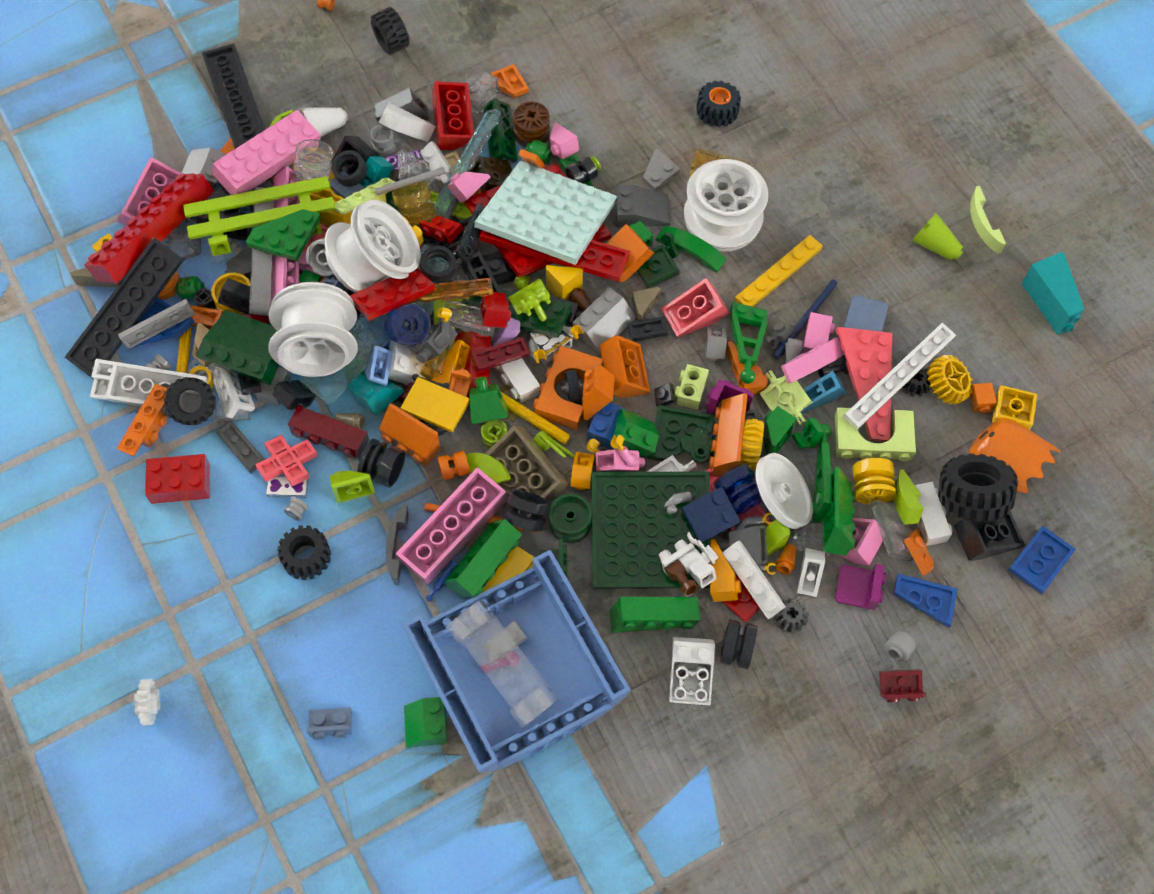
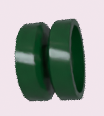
M568 493L560 495L552 502L548 515L550 530L554 537L558 540L563 539V543L570 544L580 542L586 538L592 526V510L588 501L578 494Z

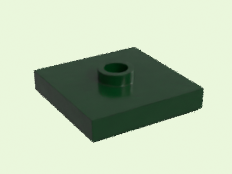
M663 244L651 249L654 254L637 270L647 289L680 275L679 269L668 251L665 250Z

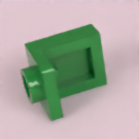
M809 418L803 431L793 433L792 438L800 449L815 448L824 430L816 418Z

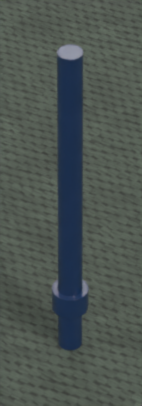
M832 279L796 324L795 330L788 338L795 339L807 324L810 313H815L838 284L836 280ZM781 341L779 343V347L772 355L774 359L778 360L786 351L785 342Z

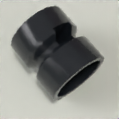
M589 157L579 160L578 164L573 163L565 168L567 178L585 184V180L589 182L598 176L597 168Z

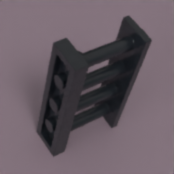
M481 203L477 204L472 216L459 221L454 214L449 216V220L460 223L463 226V231L451 244L437 240L434 245L448 248L455 255V259L461 258L466 265L469 264L480 241L482 230L475 227V221L484 210ZM434 257L427 261V266L432 271L441 272L444 271L448 261L444 258Z

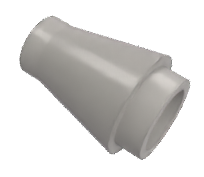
M788 338V341L785 342V363L801 354L804 347L802 340Z

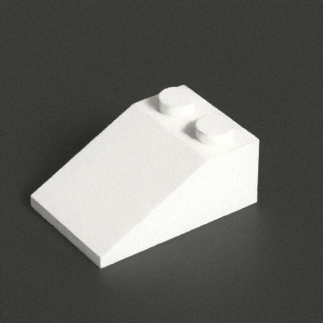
M393 327L389 350L393 352L388 379L408 385L409 382L415 383L412 379L413 374H418L419 377L428 379L430 359L425 363L417 361V352L413 348L417 341L416 334Z

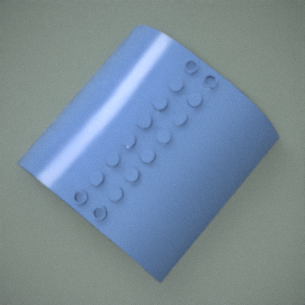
M551 550L533 558V567L427 621L424 620L421 614L403 624L478 772H490L507 767L547 748L607 713L631 691ZM516 621L528 638L512 650L520 656L519 665L514 668L504 666L483 673L481 666L493 661L482 645Z

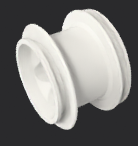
M732 159L714 160L700 166L692 174L687 185L688 199L684 207V219L688 232L706 241L718 251L737 250L752 242L762 227L763 211L768 201V188L761 174L750 165Z
M369 200L358 205L352 212L351 224L335 223L328 228L325 235L326 259L333 274L345 287L355 293L389 277L395 279L407 278L409 276L408 273L413 272L420 263V247L411 226L397 210L379 200Z
M305 282L286 287L275 295L269 310V320L277 332L270 339L268 348L271 357L276 363L297 375L319 377L341 370L355 358L358 345L356 339L349 331L356 323L357 313L352 298L345 291L325 283Z

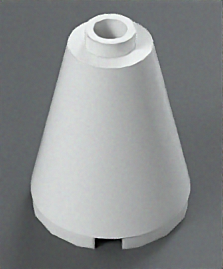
M342 108L298 109L321 134L320 138L344 126L348 120L347 113Z
M325 238L312 242L307 248L306 262L308 265L310 264L315 273L322 276H330L333 272L326 259Z

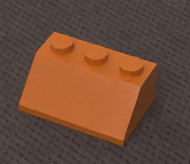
M615 335L600 344L604 368L615 375L613 395L625 398L651 393L642 349L639 343Z
M390 403L379 427L381 439L387 444L392 443L397 448L405 450V453L412 456L415 462L423 463L427 466L441 449L438 432Z

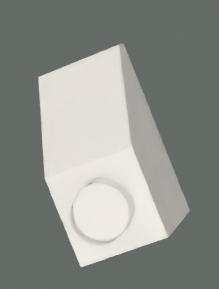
M805 548L797 593L817 597L825 565V552Z

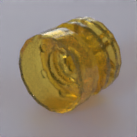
M418 182L392 192L395 206L400 207L397 211L408 220L409 225L420 224L421 220L428 221L436 215L434 202L430 200L431 191L427 182Z

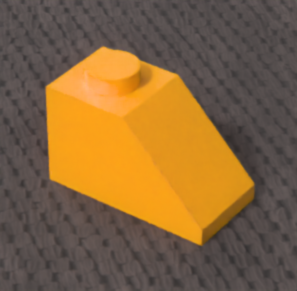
M575 453L570 487H575L578 490L590 489L595 454Z

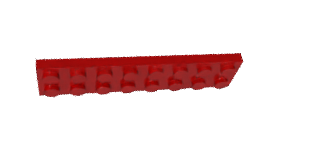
M484 230L480 234V241L566 267L583 269V272L616 282L620 281L630 255L628 250L591 240L576 265Z

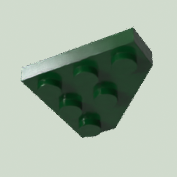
M658 405L655 427L659 438L655 453L649 455L648 459L664 461L672 455L674 457L684 452L680 441L681 436L687 435L692 437L698 427L704 428L710 435L714 415Z

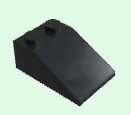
M1011 511L998 520L975 522V520L970 519L968 521L963 519L954 525L969 561L985 559L1025 546Z

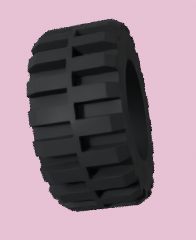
M974 453L966 456L964 454L959 455L957 458L950 459L941 469L938 498L949 513L953 512L954 516L963 517L964 520L970 521L971 519L975 520V522L998 520L1006 516L1014 507L1018 477L1010 465H1007L1003 460H997L996 457H988L985 454L975 455Z

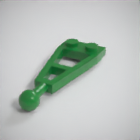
M732 302L730 306V323L739 363L744 364V370L741 372L740 378L743 383L750 384L755 380L752 366L757 361L766 330L767 310ZM739 322L759 327L757 338L752 339L742 336ZM744 346L754 348L752 356L746 355Z
M820 424L824 433L820 438V447L817 450L814 497L812 502V522L818 523L821 522L832 503L830 446L827 443V438L831 435V428L827 424Z

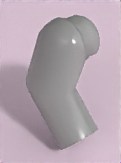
M691 493L674 494L665 503L664 508L667 513L674 514L677 512V504L691 501Z

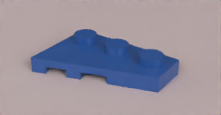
M902 574L896 576L893 595L946 627H951L957 588Z

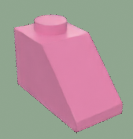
M558 123L553 124L550 136L552 153L563 160L579 151L577 136Z
M463 172L460 175L456 173L449 179L451 183L447 185V188L461 203L468 200L490 176L489 174Z

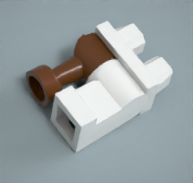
M681 539L674 545L677 551L671 555L668 550L659 553L665 574L672 581L677 580L682 585L681 591L685 596L694 594L698 589V585L704 588L717 579L715 569L705 561L692 543L688 544ZM690 573L691 576L698 583V585L694 582V580H688L686 574Z

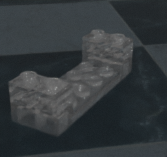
M478 600L445 626L457 643L464 644L512 708L510 713L522 728L559 701L484 601Z

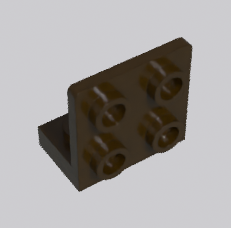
M479 156L470 168V172L489 174L490 178L480 187L481 193L493 189V187L502 185L512 172V168L506 159L501 160Z

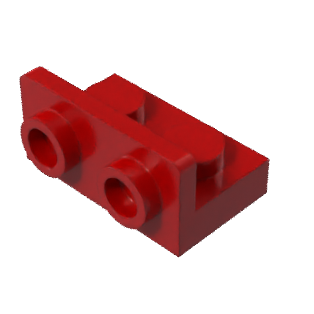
M438 215L430 223L424 220L419 222L422 232L427 237L431 236L440 242L444 241L449 244L464 229L460 223Z

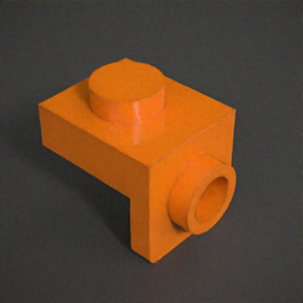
M464 369L452 370L449 390L468 397L473 380L471 374Z

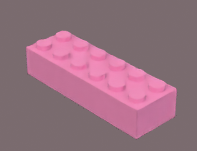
M296 110L213 163L212 175L231 195L249 192L280 172L285 166H289L318 147L321 134Z
M477 467L396 553L398 559L429 585L441 570L447 566L450 560L461 551L504 505L508 498L507 492Z

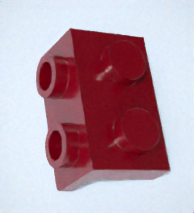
M921 669L879 671L880 696L887 699V702H899V699L907 698L908 701H920V698L926 697V693L923 691Z

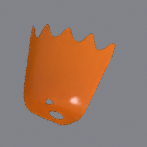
M1000 418L978 435L968 452L975 455L985 454V456H993L997 460L1005 461L1007 465L1013 468L1018 477L1017 491L1028 493L1027 479L1031 477L1043 478L1042 463H1055L1050 450L1061 451L1018 422L1009 418ZM985 432H987V434L984 437L979 439ZM992 432L995 433L994 436L989 437Z

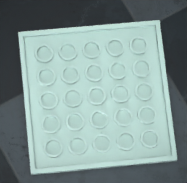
M519 161L476 219L475 227L576 265L616 203L617 196Z

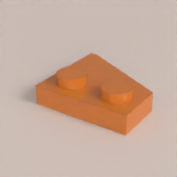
M514 64L485 75L486 82L512 98L529 93L528 86Z
M916 528L910 532L904 539V542L922 575H926L934 568V561L928 552L920 528Z

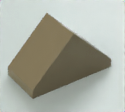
M655 287L632 292V304L637 321L644 320L660 298L661 288Z

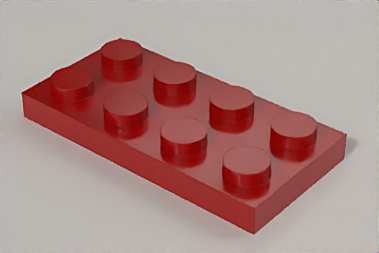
M416 268L413 272L408 273L409 276L407 278L395 279L389 277L350 295L355 307L370 321L434 291L435 285Z

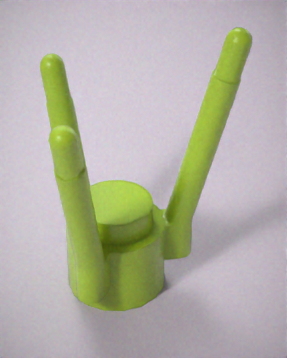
M545 431L539 432L533 438L544 451L552 448L563 458L566 457L564 453L572 458L575 457L568 449L555 441L550 435L548 436Z

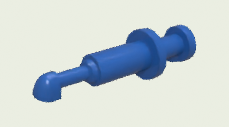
M450 560L451 564L446 571L444 569L441 570L442 574L433 585L434 589L426 596L427 601H431L434 593L442 588L443 582L458 565L455 561Z

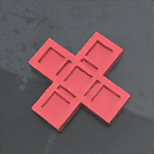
M282 435L264 443L271 457L255 465L265 482L281 474H284L291 486L309 479V474L302 464L318 456L308 439L292 447L288 445Z

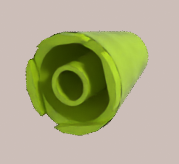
M937 213L930 218L912 239L916 244L950 261L953 258L957 260L963 253L961 251L963 246Z

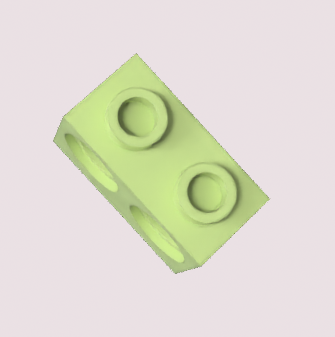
M687 364L686 370H682L679 381H682L681 386L676 387V405L695 410L699 409L708 378V369ZM685 393H690L692 396H686Z

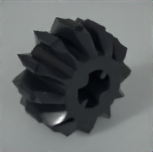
M927 368L921 369L902 387L906 388L905 393L911 392L912 397L916 393L920 397L923 393L926 394L929 391L931 383L927 380L929 378Z

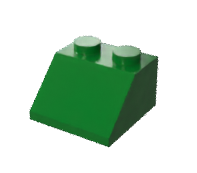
M779 406L774 411L770 410L764 419L766 421L764 423L763 441L766 455L779 452L791 436L797 419Z
M622 408L619 410L613 436L618 437V435H622L625 438L622 445L626 446L628 450L638 451L639 456L646 457L654 454L659 438L654 422Z
M440 697L423 698L404 706L406 748L448 744L446 708Z

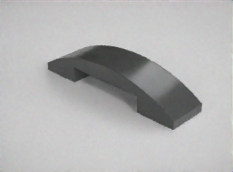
M403 504L395 514L386 539V561L395 585H399L401 574L400 560L395 559L399 530H407L409 516L407 504Z

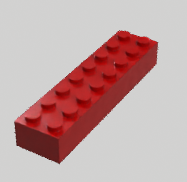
M179 174L172 184L164 187L160 195L152 198L148 206L140 209L139 214L135 218L128 220L123 229L115 232L114 237L110 241L103 243L97 253L90 255L84 266L97 282L117 284L128 273L153 238L162 242L186 219L183 205L205 201L215 191L203 174Z

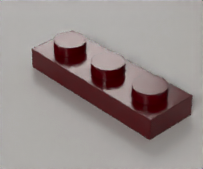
M523 337L472 352L470 357L477 372L528 357L530 351Z

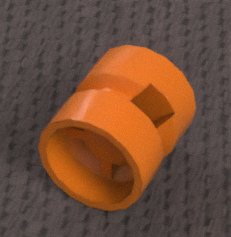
M464 450L453 453L451 457L448 454L437 457L443 481L453 479L455 475L461 477L470 474ZM454 463L455 468H450L449 465Z

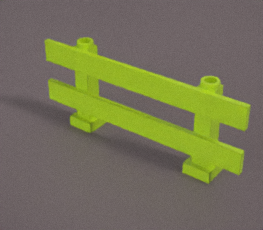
M328 176L185 204L183 206L186 218L208 214L209 222L187 226L189 239L212 235V238L208 239L213 256L232 253L228 237L224 235V232L262 225L302 209L315 213L336 210L333 197L314 201L310 199L309 193L331 189ZM299 196V204L221 219L220 211ZM320 221L312 236L322 234Z

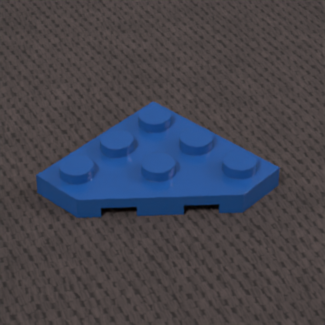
M156 298L137 324L171 307V305ZM189 317L136 346L182 336L195 321L192 317Z

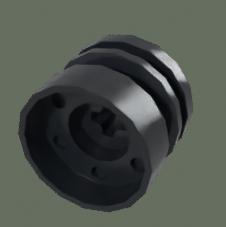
M373 438L362 452L357 472L370 474L371 480L376 478L378 484L391 488L400 476L404 466L405 450L390 446L387 449V443H380L379 440Z

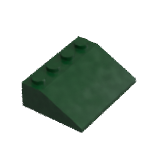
M225 310L203 338L196 357L205 363L271 385L279 364L271 357L268 345L277 330L272 325Z

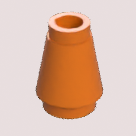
M792 544L785 546L775 562L777 565L776 570L779 573L789 575L794 571L796 546Z

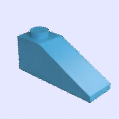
M833 371L803 388L813 403L804 408L801 413L830 403L847 393L841 380Z

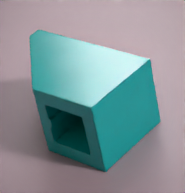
M369 157L366 163L368 170L366 177L359 184L366 188L383 178H389L394 166L383 157Z

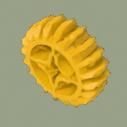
M942 355L934 359L930 366H928L929 371L927 375L929 378L927 380L931 383L929 387L933 388V393L937 394L938 399L942 398L943 403L947 402L949 405L959 404L967 400L970 394L973 393L971 389L973 379L970 378V372L967 371V366L963 365V361H959L957 357Z
M746 419L744 422L740 469L756 471L763 442V421Z

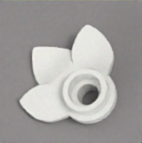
M688 532V540L698 546L702 551L701 556L707 563L711 561L712 564L716 563L715 560L718 556L709 545L704 547L700 540L693 539L690 532Z

